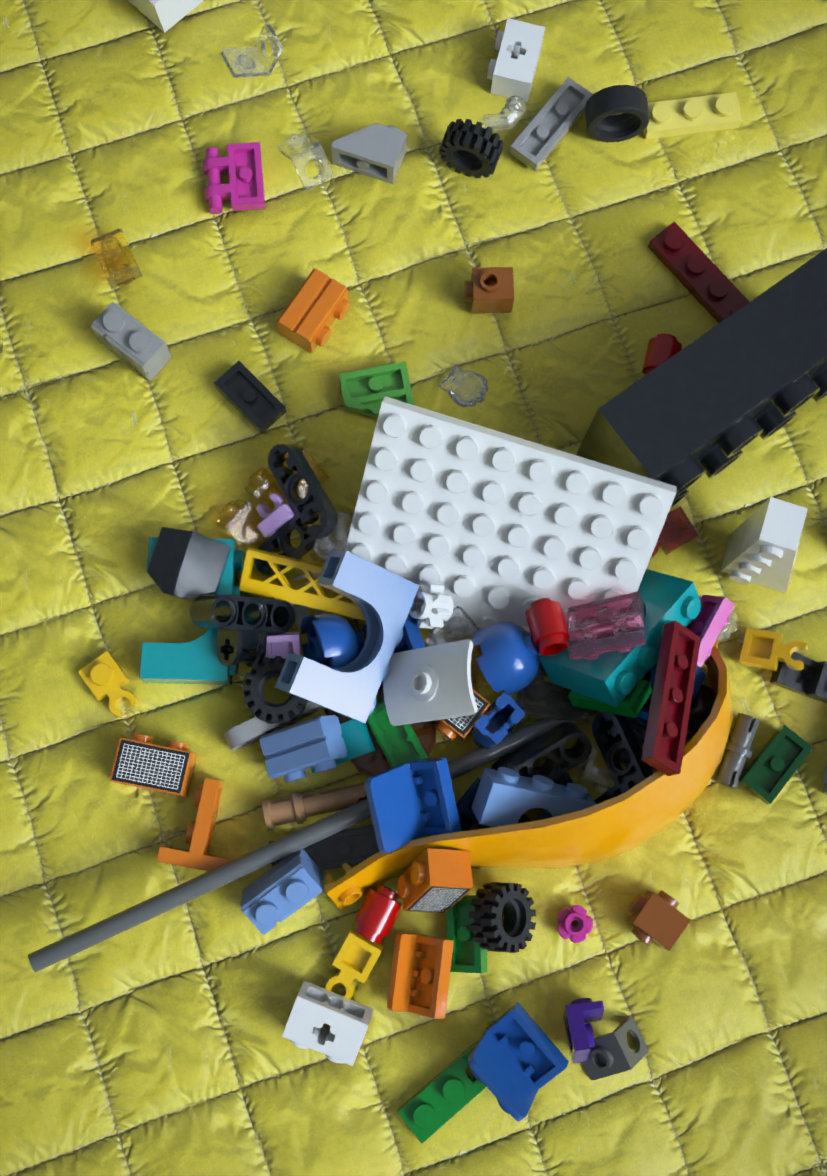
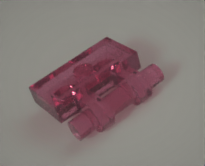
M637 591L569 607L568 635L572 643L581 641V643L568 646L571 660L585 657L588 661L599 658V654L616 650L619 653L632 651L634 646L646 644L643 629L630 632L632 629L644 627V602L640 592ZM614 633L613 636L597 639V637Z

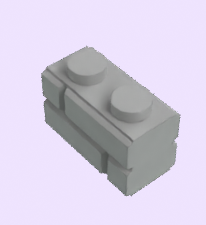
M114 302L110 303L91 325L99 342L132 368L137 369L149 381L158 374L172 357L166 342Z

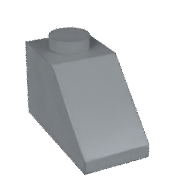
M372 124L334 140L331 145L332 164L394 184L407 151V133L401 132V130L394 126Z

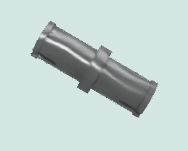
M738 713L729 743L727 742L725 747L726 752L717 777H715L716 782H722L726 786L738 788V782L746 759H751L753 753L750 751L757 727L761 722L759 719H753L752 716Z

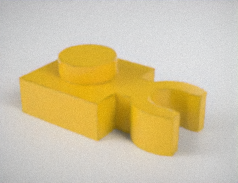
M747 627L739 661L741 665L777 671L778 662L780 661L785 662L790 669L803 670V661L793 660L791 655L795 651L807 652L808 647L805 642L799 640L783 644V633Z
M109 651L104 652L78 671L98 701L101 702L109 697V709L115 716L119 718L123 716L118 707L122 699L127 698L135 707L139 705L138 699L134 694L123 690L122 686L130 680Z
M351 929L332 963L333 966L341 971L334 973L329 978L325 989L331 991L334 984L341 983L346 987L344 998L350 1000L355 991L354 979L365 983L384 947L360 936Z

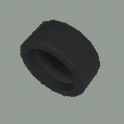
M614 85L594 93L586 101L585 105L586 127L590 137L597 141L608 143L621 142L641 134L647 128L650 120L645 92L636 86Z

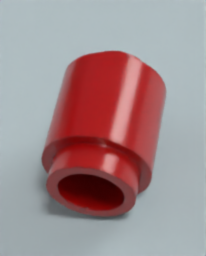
M661 333L649 340L642 370L644 375H647L682 350V344L677 341L675 336Z
M541 598L531 603L530 608L525 612L534 647L539 649L540 654L544 656L556 655L565 651L569 647L568 640L570 634L561 604L549 598Z
M381 884L377 890L369 888L354 920L357 924L353 931L372 942L380 944L384 936L388 937L403 905L397 900L398 893Z

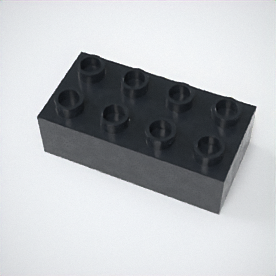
M827 248L598 408L576 455L677 486L676 495L671 505L673 507L689 493L688 487L704 474L709 479L719 474L743 454L741 449L758 435L762 440L767 439L797 415L795 410L809 399L813 398L817 402L827 396Z

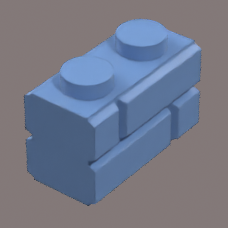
M336 715L319 716L261 736L259 741L263 755L266 757L265 764L268 776L271 779L284 777L285 783L306 778L305 771L314 768L315 773L337 768L335 761L346 758L348 755L344 738L341 737L342 730L338 717Z
M301 849L287 856L242 890L240 908L262 934H266L277 926L278 921L282 922L324 891L323 872L307 852Z

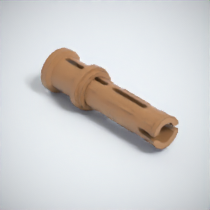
M365 782L303 796L302 793L292 792L291 797L269 801L267 798L261 799L267 831H272L274 826L297 822L298 825L304 824V821H307V817L346 809L367 799Z

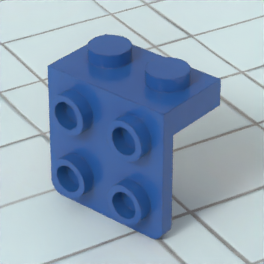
M447 758L412 759L366 780L365 789L380 852L390 853L408 844L409 841L416 840L424 835H439L462 831Z
M516 1003L485 1029L468 1057V1064L475 1078L488 1087L497 1098L502 1110L511 1114L516 1121H521L527 1116L538 1090L566 1069L569 1062L519 1003Z

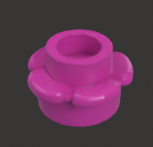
M573 905L571 908H563L557 916L559 935L563 939H570L573 943L584 941L587 938V933H590L593 929V920L587 915V910L582 906ZM573 920L578 922V926L575 928L571 925Z

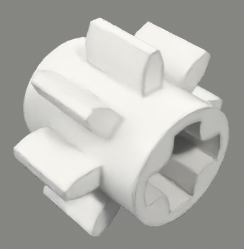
M419 585L415 596L416 604L413 610L409 612L411 617L419 619L417 627L429 629L433 627L443 628V621H447L451 617L453 601L451 596L443 594V585Z

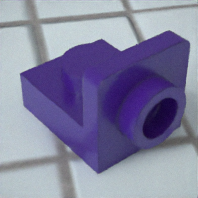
M580 998L565 1006L563 1020L572 1063L586 1062L590 1048L595 1047L593 1029L589 1022L602 1020L604 1012L603 1001L593 1002L591 998Z

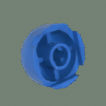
M318 613L305 616L302 619L300 631L301 634L307 633L308 643L302 645L303 655L306 658L330 668H339L353 661L364 646L361 633L358 630L354 631L350 622L340 615Z
M497 622L474 633L473 646L480 645L482 656L476 658L478 665L494 691L498 693L504 690L510 696L527 687L537 676L540 663L538 654H540V651L534 647L531 634H528L523 627L512 622Z

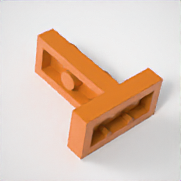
M205 778L204 784L197 786L194 796V806L198 807L195 822L190 821L186 834V843L191 844L190 849L184 850L160 846L157 862L211 871L235 860L209 854L224 782Z

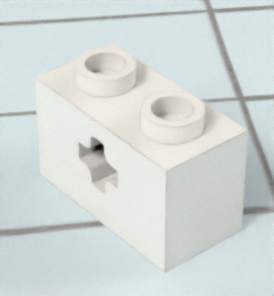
M507 19L505 31H498L494 51L499 52L497 60L491 58L488 68L487 79L492 80L490 94L528 102L546 27Z
M304 981L282 1037L290 1040L296 1047L302 1049L310 1048L325 1054L329 1060L335 1063H347L353 1066L369 1026L373 1008ZM325 1023L330 1025V1029L324 1027L323 1024Z

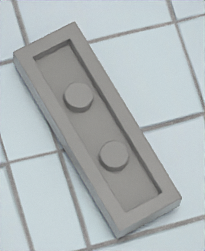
M568 77L512 143L509 153L536 171L585 112L586 101L593 94Z

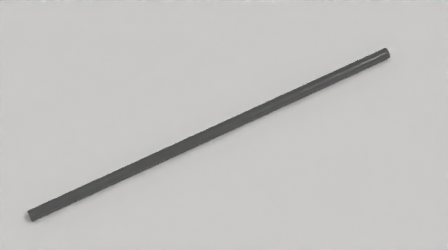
M570 705L507 734L500 743L495 744L491 748L480 746L447 762L451 780L519 749L561 723L570 722L574 724L599 711ZM368 799L28 954L33 971L38 972L370 818L371 813Z

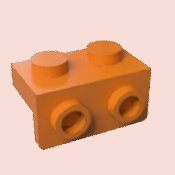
M396 934L387 1001L388 1010L411 1012L434 1019H445L454 940L423 934Z

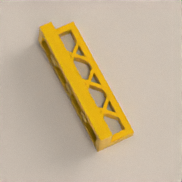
M250 547L247 549L239 586L240 591L277 600H285L289 603L366 621L362 610L354 601L330 589L322 588L317 584L319 577L315 578L311 572L321 574L324 565ZM254 558L268 561L275 574L265 575L252 571ZM277 564L285 565L287 567L280 570ZM292 568L301 569L310 582L305 584L286 579L284 573Z

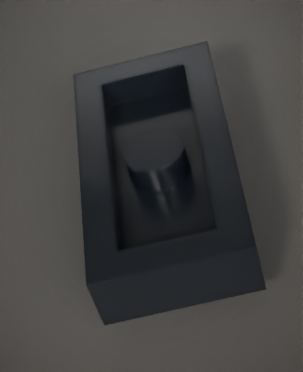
M240 361L235 363L214 382L216 389L261 434L287 412L286 407Z

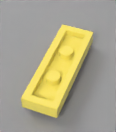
M737 93L649 102L650 120L643 133L645 139L739 128L742 123Z

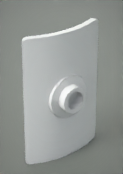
M470 639L392 654L389 662V673L383 680L384 701L392 726L469 716L477 712L478 709L471 683L473 642Z

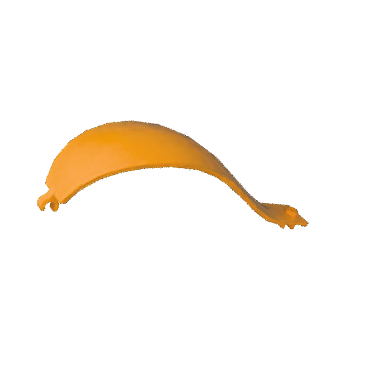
M716 639L712 647L710 657L704 662L708 667L707 677L717 698L709 717L684 747L680 774L667 776L657 771L619 796L584 810L544 820L445 833L411 840L408 844L390 853H375L353 868L347 863L342 864L346 875L337 881L333 879L330 873L325 875L327 885L323 886L325 892L342 911L366 896L369 888L376 889L380 884L382 885L391 878L401 875L427 848L470 851L471 867L545 869L598 863L632 851L671 825L705 790L723 758L733 714L730 679L727 667L717 650L718 639Z

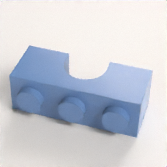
M499 767L498 770L484 768L471 809L479 824L498 827L517 824L522 814L532 808H543L540 820L584 810L596 805V803L588 793V789L579 784L567 783L564 786L555 784L551 779L541 775H533L532 778L520 776L518 772L510 768Z

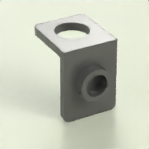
M627 1018L612 1033L594 1038L595 1047L590 1048L588 1060L582 1062L591 1080L631 1070L649 1051L634 1018ZM627 1031L634 1038L635 1052L631 1051L627 1044Z

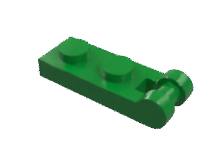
M478 1041L467 1048L398 1109V1114L421 1144L487 1087L476 1078L471 1080L464 1071L469 1066L468 1057Z

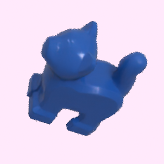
M505 692L495 700L486 710L487 713L483 714L471 729L474 743L479 746L483 745L485 748H491L495 744L500 743L508 734V731H512L513 726L525 716V712L519 707L518 702Z

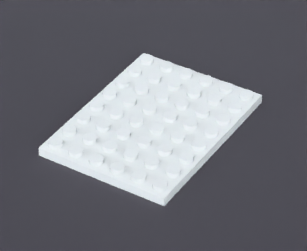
M385 396L381 403L345 551L351 552L417 585H443V594L451 596L453 601V613L447 621H443V626L474 635L475 632L497 622H512L523 627L528 634H531L525 612L534 601L541 598H549L561 604L570 636L590 643H610L619 639L675 498L677 486Z

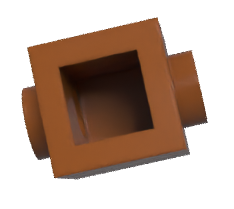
M513 267L472 268L471 280L465 281L464 285L465 301H471V314L512 312L514 303Z
M661 890L658 894L647 891L645 895L639 893L628 907L627 911L631 914L626 921L634 926L631 933L643 943L650 946L654 942L661 948L670 951L691 920L676 909L679 903Z

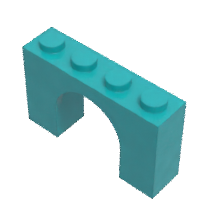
M149 537L147 570L158 537ZM213 539L231 547L217 593L214 595L242 596V591L239 590L240 584H237V571H243V550H238L239 547L235 539ZM208 629L201 637L187 643L142 642L140 679L146 683L232 685V676H238L239 663L233 666H224L220 663L217 656L218 629ZM228 648V651L233 652V648Z
M646 569L628 616L643 620L640 626L628 636L610 643H590L570 636L568 640L569 647L565 651L551 656L540 654L539 660L549 681L617 707L633 690L636 683L657 662L664 624L676 620L684 627H687L703 609L693 581Z

